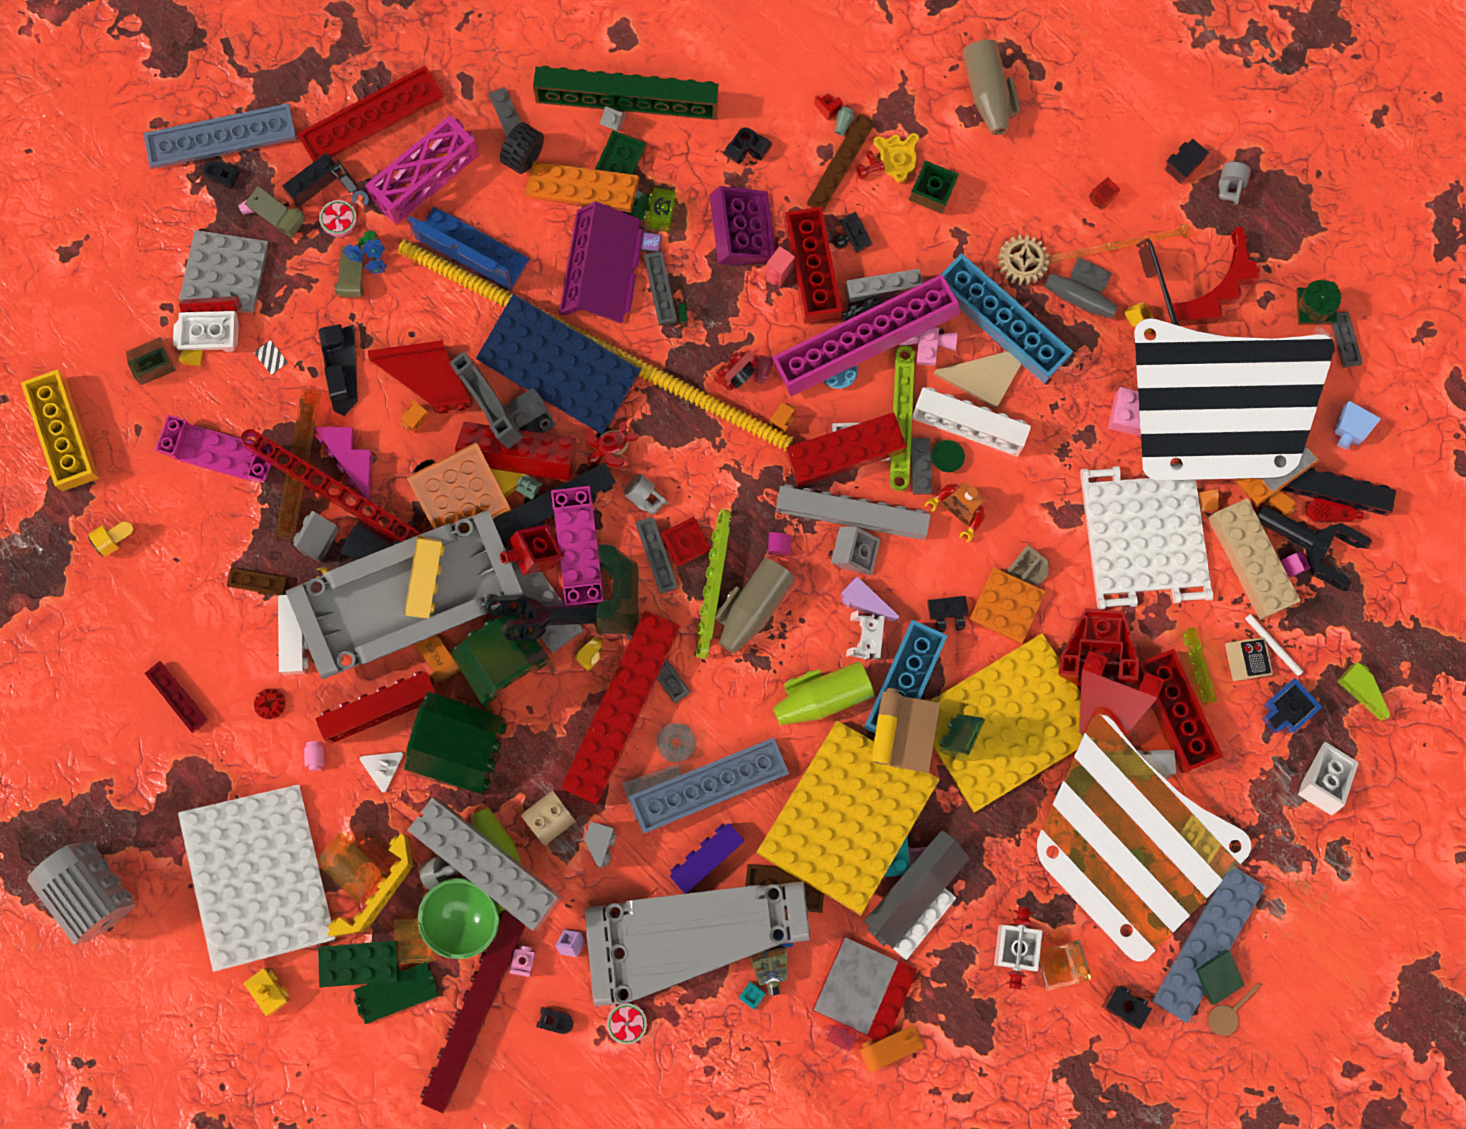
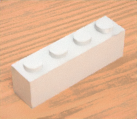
M278 595L279 673L282 675L307 674L306 669L309 668V657H306V649H309L287 595Z

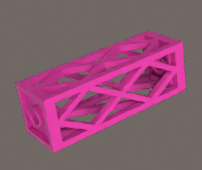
M451 115L365 185L371 200L395 225L479 156L474 135L470 131L466 132L463 129V124ZM452 139L450 146L443 147ZM436 140L432 147L429 148L430 142ZM447 153V156L434 158L436 154ZM453 162L451 170H446ZM440 163L430 171L432 164ZM422 166H426L424 174L419 175ZM400 170L395 178L392 179L394 171ZM415 170L414 176L407 177L410 173H412ZM411 183L410 187L398 189L399 184ZM415 193H417L415 200H410ZM402 194L398 199L394 201L396 195Z

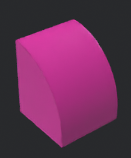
M769 532L768 555L791 556V536L784 533Z
M1303 551L1280 560L1289 578L1311 569Z

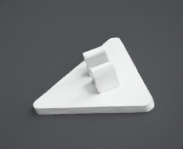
M397 752L360 757V761L382 792L387 791L401 762L403 753Z

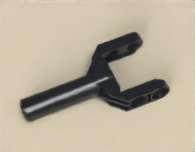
M1262 505L1256 515L1262 526L1305 548L1307 561L1311 567L1310 572L1313 576L1339 590H1349L1352 584L1349 578L1320 561L1324 559L1334 537L1355 548L1369 549L1372 543L1369 537L1343 523L1313 531L1266 505Z
M524 595L491 596L485 603L488 612L494 616L524 615L525 619L510 620L503 625L502 633L507 640L540 639L545 635L547 626L604 623L606 619V609L603 604L545 606L539 601ZM512 602H518V605L515 608H509V605ZM493 603H500L498 608L490 609ZM531 626L533 631L526 633L527 627ZM516 627L513 633L507 634L508 628Z

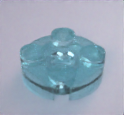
M673 723L666 725L658 734L657 748L662 757L669 762L680 763L687 760L695 750L696 739L693 731L684 724ZM675 738H679V741L682 742V745H678L677 748H673L671 740H675Z

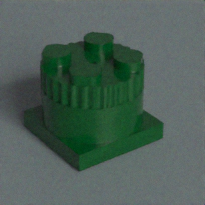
M1320 279L1311 282L1307 287H1298L1296 289L1298 325L1337 323V309L1340 306L1342 297L1336 283Z

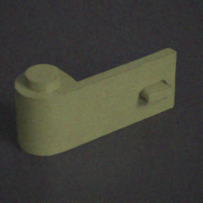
M256 186L245 202L247 207L291 238L295 236L306 220L303 217L304 213L297 208L294 210L286 208L259 186Z
M342 246L338 283H335L334 286L335 294H338L339 298H362L363 260L361 262L350 260L343 252L347 246Z

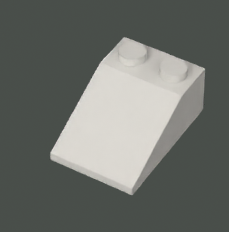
M1324 742L1302 781L1298 795L1332 816L1345 806L1359 762Z

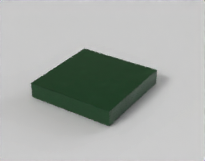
M1227 949L1195 969L1211 1005H1216L1245 985L1230 950Z

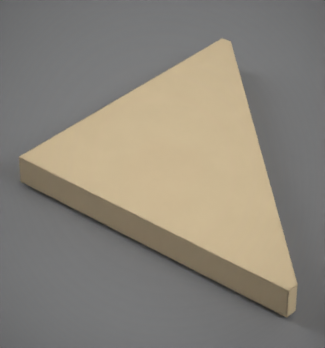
M1007 351L934 371L933 375L984 403L997 408L1022 363Z

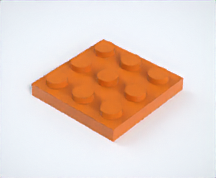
M993 567L969 620L1022 644L1046 591Z

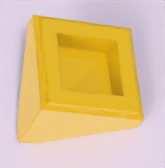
M182 350L179 362L182 365L201 366L203 350Z

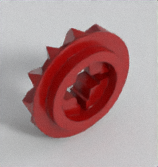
M273 688L263 689V691L257 693L253 701L254 710L263 719H275L285 709L284 696ZM267 698H269V700L275 701L273 704H271V710L267 706H263L267 703Z

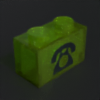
M654 188L653 194H649L648 205H650V210H646L644 222H647L648 229L663 232L670 231L676 191Z

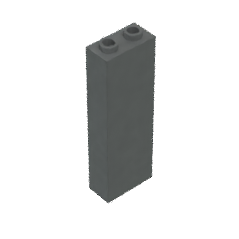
M941 831L865 919L864 922L869 926L868 931L881 945L885 947L887 944L893 949L970 859L955 839Z

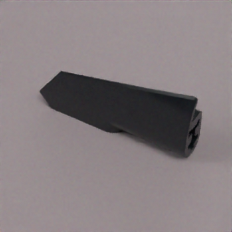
M341 324L318 330L325 364L324 371L333 411L344 417L358 402L354 324L342 328Z
M358 522L345 541L341 554L358 560L400 542L392 541L365 524Z

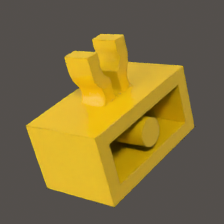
M263 968L243 983L265 1016L273 1015L291 1001L288 997L290 996L288 990L277 982L279 978L275 971L268 968Z

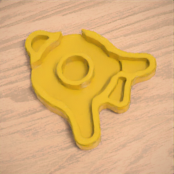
M915 133L910 134L905 141H901L899 135H893L889 139L876 137L873 141L874 146L879 150L880 160L884 163V171L898 183L905 182L907 176L915 168L917 161L915 146L919 141V136Z

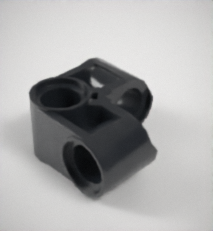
M743 127L727 145L723 155L738 165L741 164L747 153L751 154L755 159L762 161L772 147V143L750 128ZM744 136H747V137H749L750 139L747 140V141H744V140H742L741 138L744 137Z

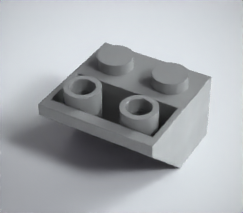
M312 511L310 515L305 517L302 530L296 533L293 545L302 554L322 563L340 529L337 525Z
M590 822L585 843L597 866L604 869L605 865H609L611 853H609L610 846H615L617 834H615L614 828Z

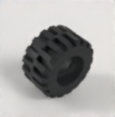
M525 122L516 125L503 143L500 162L519 174L525 173L531 168L541 152L544 142L543 133Z

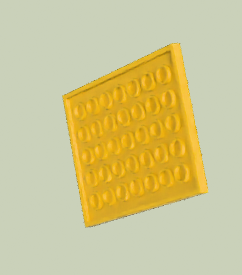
M1043 633L931 700L932 702L940 703L933 748L973 813L1076 751L1083 739L1084 734L1079 733L1081 693L1075 684L1059 676L1060 660Z
M836 721L759 847L757 854L859 915H862L940 779L930 773L870 762L874 741Z

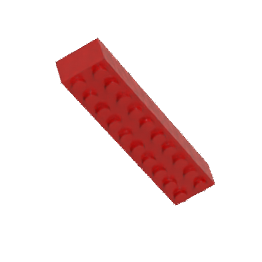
M644 611L561 789L597 806L599 805L681 630L679 625L649 611Z

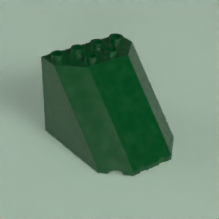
M506 615L495 620H488L484 623L485 627L479 631L475 629L467 635L468 638L457 645L451 653L478 699L489 713L494 711L488 703L496 699L500 695V691L532 670L536 672L548 665L552 673L556 671L550 658L536 639L507 640L503 635V625L510 620L522 619L520 615ZM516 627L508 628L507 634L513 633ZM527 627L525 632L530 633L531 631Z
M427 691L424 702L418 708L408 741L404 770L420 779L484 795L485 791H489L491 780L488 779L490 773L495 771L497 761H494L495 755L500 753L502 747L500 738L502 734L505 735L508 724L505 723L504 717Z

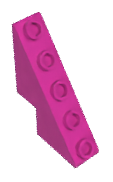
M316 427L317 433L314 435L321 444L323 442L326 443L328 448L325 450L330 457H336L339 461L336 465L342 473L346 471L349 475L347 481L353 488L357 486L360 491L358 494L371 502L373 454L371 450H355V431L352 427Z

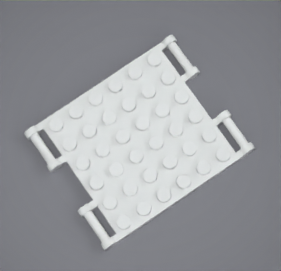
M1183 463L1170 464V466L1174 470H1180ZM1113 466L1112 469L1080 470L1098 609L1126 605L1137 607L1138 601L1135 592L1171 590L1173 603L1205 599L1206 601L1213 600L1196 479L1154 480L1143 478L1120 480L1119 466ZM1113 477V481L1093 483L1088 481V478ZM1203 587L1204 592L1193 593L1179 592V589ZM1128 593V598L1105 600L1103 595Z

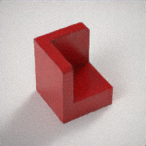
M827 93L822 98L817 95L814 105L829 120L841 109L843 101L839 97L834 100Z

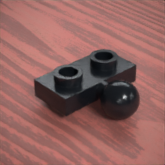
M856 211L840 220L846 235L839 234L834 237L833 244L837 249L845 248L848 241H850L855 252L858 254L873 245Z

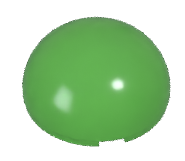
M465 878L448 879L435 885L423 898L418 912V927L423 940L434 952L446 958L467 959L481 953L493 941L499 925V911L495 900L469 879Z

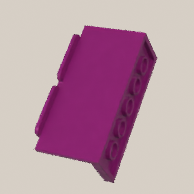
M597 201L577 210L559 314L567 316L579 310H585L617 323H623L624 314L629 313L631 309L636 280L634 269L637 268L643 239V230L639 229L640 219Z

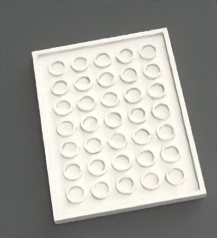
M299 785L178 813L213 972L335 940V937L327 935L331 919Z

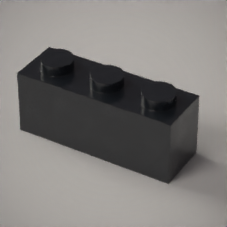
M327 153L282 185L285 193L297 208L337 179L329 169L330 165L333 166L336 163Z

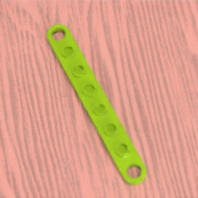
M907 345L899 347L895 355L893 412H895L907 446L905 453L891 457L890 486L898 492L904 491L908 487L910 473L915 354L913 348ZM907 351L910 354V358L903 360L900 357V353ZM901 477L904 479L905 484L897 486L894 483V479Z
M727 509L720 510L716 528L712 534L713 547L709 552L710 565L706 571L707 584L703 589L704 602L700 608L701 621L697 627L696 657L706 659L709 655L708 652L710 651L708 649H710V640H712L730 529L728 525L732 515L731 511Z

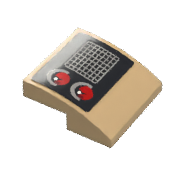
M1265 637L1225 644L1233 681L1273 675Z

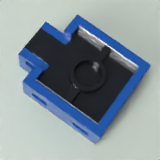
M1294 678L1263 704L1269 712L1262 720L1274 733L1280 732L1285 728L1291 734L1318 712L1322 706Z

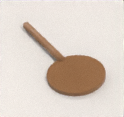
M1257 983L1233 1008L1226 1005L1214 1007L1208 1016L1211 1030L1220 1036H1228L1234 1033L1238 1027V1016L1235 1011L1261 984Z

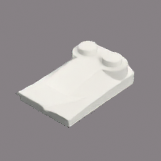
M235 311L179 313V319L174 324L173 346L177 347L178 350H223L225 352L235 350L238 345L239 333L237 313Z

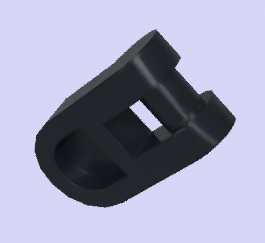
M210 161L204 166V174L209 180L233 189L234 180L240 174L239 170L217 161ZM224 173H228L227 178L223 177Z
M541 1007V1017L537 1021V1028L558 1034H567L572 1030L574 1021L570 1015ZM549 1016L555 1017L553 1025L547 1023Z

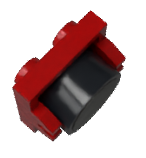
M750 351L734 353L728 359L730 362L726 366H721L716 371L717 376L714 380L718 384H722L728 391L733 388L737 389L754 373L755 369L753 367L757 365L753 359L754 355Z

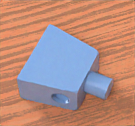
M1348 401L1343 405L1334 429V433L1341 437L1338 446L1348 449L1351 443L1354 445L1360 444L1381 418Z

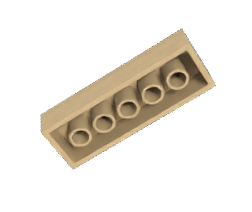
M1248 498L1215 512L1208 518L1259 620L1300 602Z

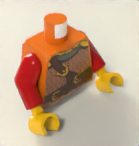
M962 483L960 486L948 484L935 495V498H930L925 506L928 503L933 504L934 507L930 510V512H933L940 501L964 525L969 526V529L960 534V538L964 537L965 534L968 535L967 543L974 538V531H977L985 519L984 499L978 494V490L975 487H970L967 483Z

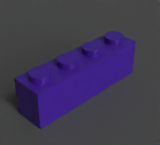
M722 823L715 830V836L711 839L709 836L700 843L701 848L697 852L692 850L685 857L687 860L682 865L678 863L670 870L672 874L669 877L684 894L693 889L745 841L730 823L726 826Z

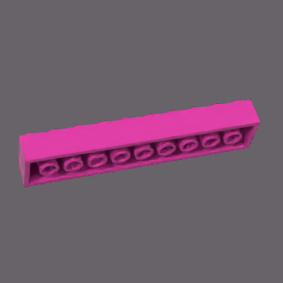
M941 274L773 356L772 359L792 397L960 315L959 303Z

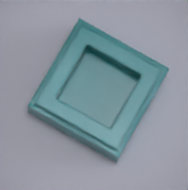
M749 982L738 998L755 1010L766 993L752 982Z

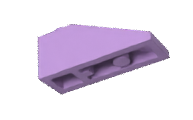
M858 577L840 595L842 598L841 602L848 608L852 607L854 610L869 615L874 614L876 617L885 616V620L896 622L899 618V615Z

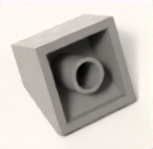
M839 527L831 563L845 570L872 575L881 539L858 527Z

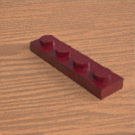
M161 661L144 673L191 733L194 734L209 722L207 717Z

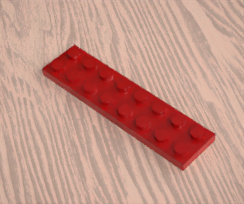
M425 65L302 130L297 135L313 162L325 153L332 158L444 98V95Z

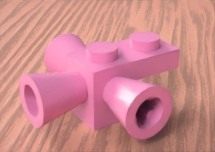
M935 326L900 343V346L918 344L917 364L935 366L937 346L956 351L957 332L939 334V328Z

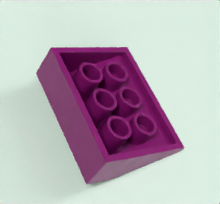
M719 186L710 194L718 264L742 265L768 262L776 252L768 191Z

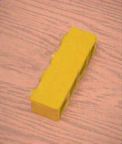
M417 535L404 610L406 616L429 619L430 613L433 614L435 602H432L433 594L436 595L438 590V583H435L436 575L440 576L441 564H438L439 557L444 555L445 549L441 539Z

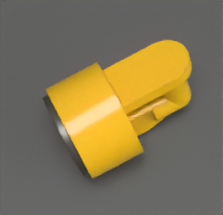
M123 521L108 530L102 524L88 534V539L95 550L102 557L106 558L120 549L118 542L132 533L133 526L130 522Z

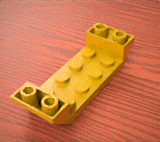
M401 833L399 836L395 835L391 840L389 851L398 856L401 861H396L390 869L392 873L388 878H384L378 885L379 891L376 895L372 894L365 903L367 905L363 912L360 911L353 920L355 923L347 918H335L328 926V936L340 937L363 933L368 930L414 867L411 841L408 836Z

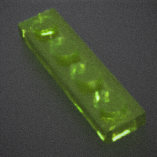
M1188 628L1183 631L1182 640L1189 651V663L1193 664L1195 671L1193 672L1194 680L1199 684V697L1202 702L1204 701L1205 706L1217 702L1216 694L1196 628Z

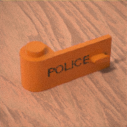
M437 635L415 643L432 669L431 676L436 683L441 682L443 684L461 672L457 663Z

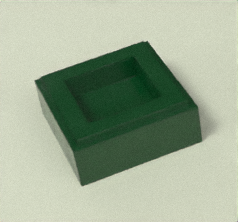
M678 304L680 328H686L688 326L686 305Z

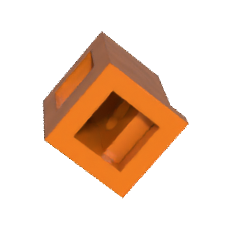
M412 400L410 402L412 407L407 408L403 412L400 425L406 431L412 430L416 433L430 416L427 410Z
M781 402L771 417L769 426L771 425L774 429L777 428L779 432L783 431V434H786L787 426L790 427L795 419L793 415L796 408L789 403Z
M1280 490L1263 504L1283 515H1291L1297 507L1294 505L1296 502L1292 500V497Z

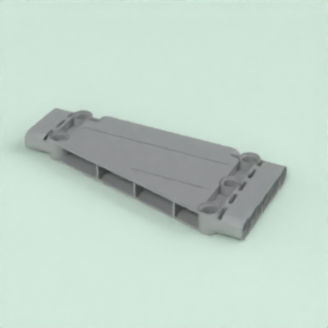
M803 881L655 897L585 908L592 993L595 1007L626 1004L777 945L810 941L811 939ZM783 886H785L786 900H785V895H784V888H783ZM773 888L779 891V897L775 900L769 896V892ZM615 907H618L621 911L618 918H614L612 915ZM788 927L790 928L791 940H789V929H788ZM777 929H781L784 932V938L781 941L776 940L774 937V932ZM620 947L625 952L622 959H619L616 955V951ZM622 989H626L629 993V997L626 1000L620 996Z

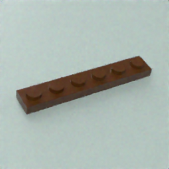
M862 114L858 115L808 199V206L812 208L822 206V211L824 212L875 126V121Z

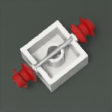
M1018 907V910H1014L1017 913V918L1013 919V921L1019 924L1018 927L998 926L994 960L995 966L1008 967L1015 970L1006 973L1010 976V981L1005 983L1009 984V988L1021 990V986H1026L1022 983V978L1027 977L1023 972L1019 971H1038L1042 931L1026 928V926L1033 923L1029 920V916L1034 914L1030 912V908Z

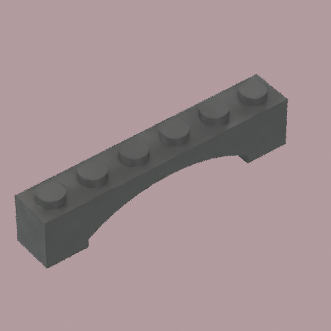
M463 351L449 363L480 405L496 438L509 449L521 440L523 435L477 363Z

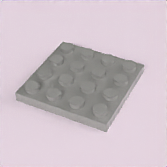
M195 230L179 296L180 302L184 299L239 296L241 308L238 311L254 313L269 248L268 241Z

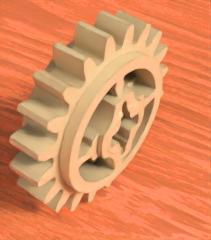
M1018 235L1017 240L1011 237L1010 242L1006 241L1004 247H1001V254L998 255V259L1001 261H999L998 266H1003L1000 271L1001 273L1007 272L1005 279L1012 277L1011 283L1018 280L1019 285L1023 281H1025L1026 285H1029L1030 280L1036 283L1037 278L1042 279L1043 273H1046V267L1050 263L1047 260L1049 254H1044L1047 249L1046 247L1040 248L1042 241L1035 243L1036 237H1033L1030 241L1028 235H1026L1025 239ZM1021 248V251L1018 253L1010 254L1012 251ZM1037 266L1034 270L1026 272V269Z

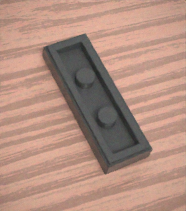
M1349 312L1337 313V323L1331 324L1342 367L1349 368L1362 365L1363 362Z

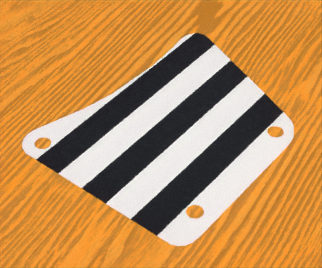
M1145 319L1136 326L1134 335L1143 471L1149 478L1154 480L1272 478L1285 476L1298 466L1335 350L1334 341L1330 337L1319 334L1276 339L1225 337L1197 332L1157 319ZM1152 328L1155 330L1156 338L1150 341L1144 337L1146 329ZM1278 455L1284 456L1287 461L1286 465L1282 468L1274 464V459ZM1173 458L1182 460L1183 466L1180 470L1171 468L1170 461Z

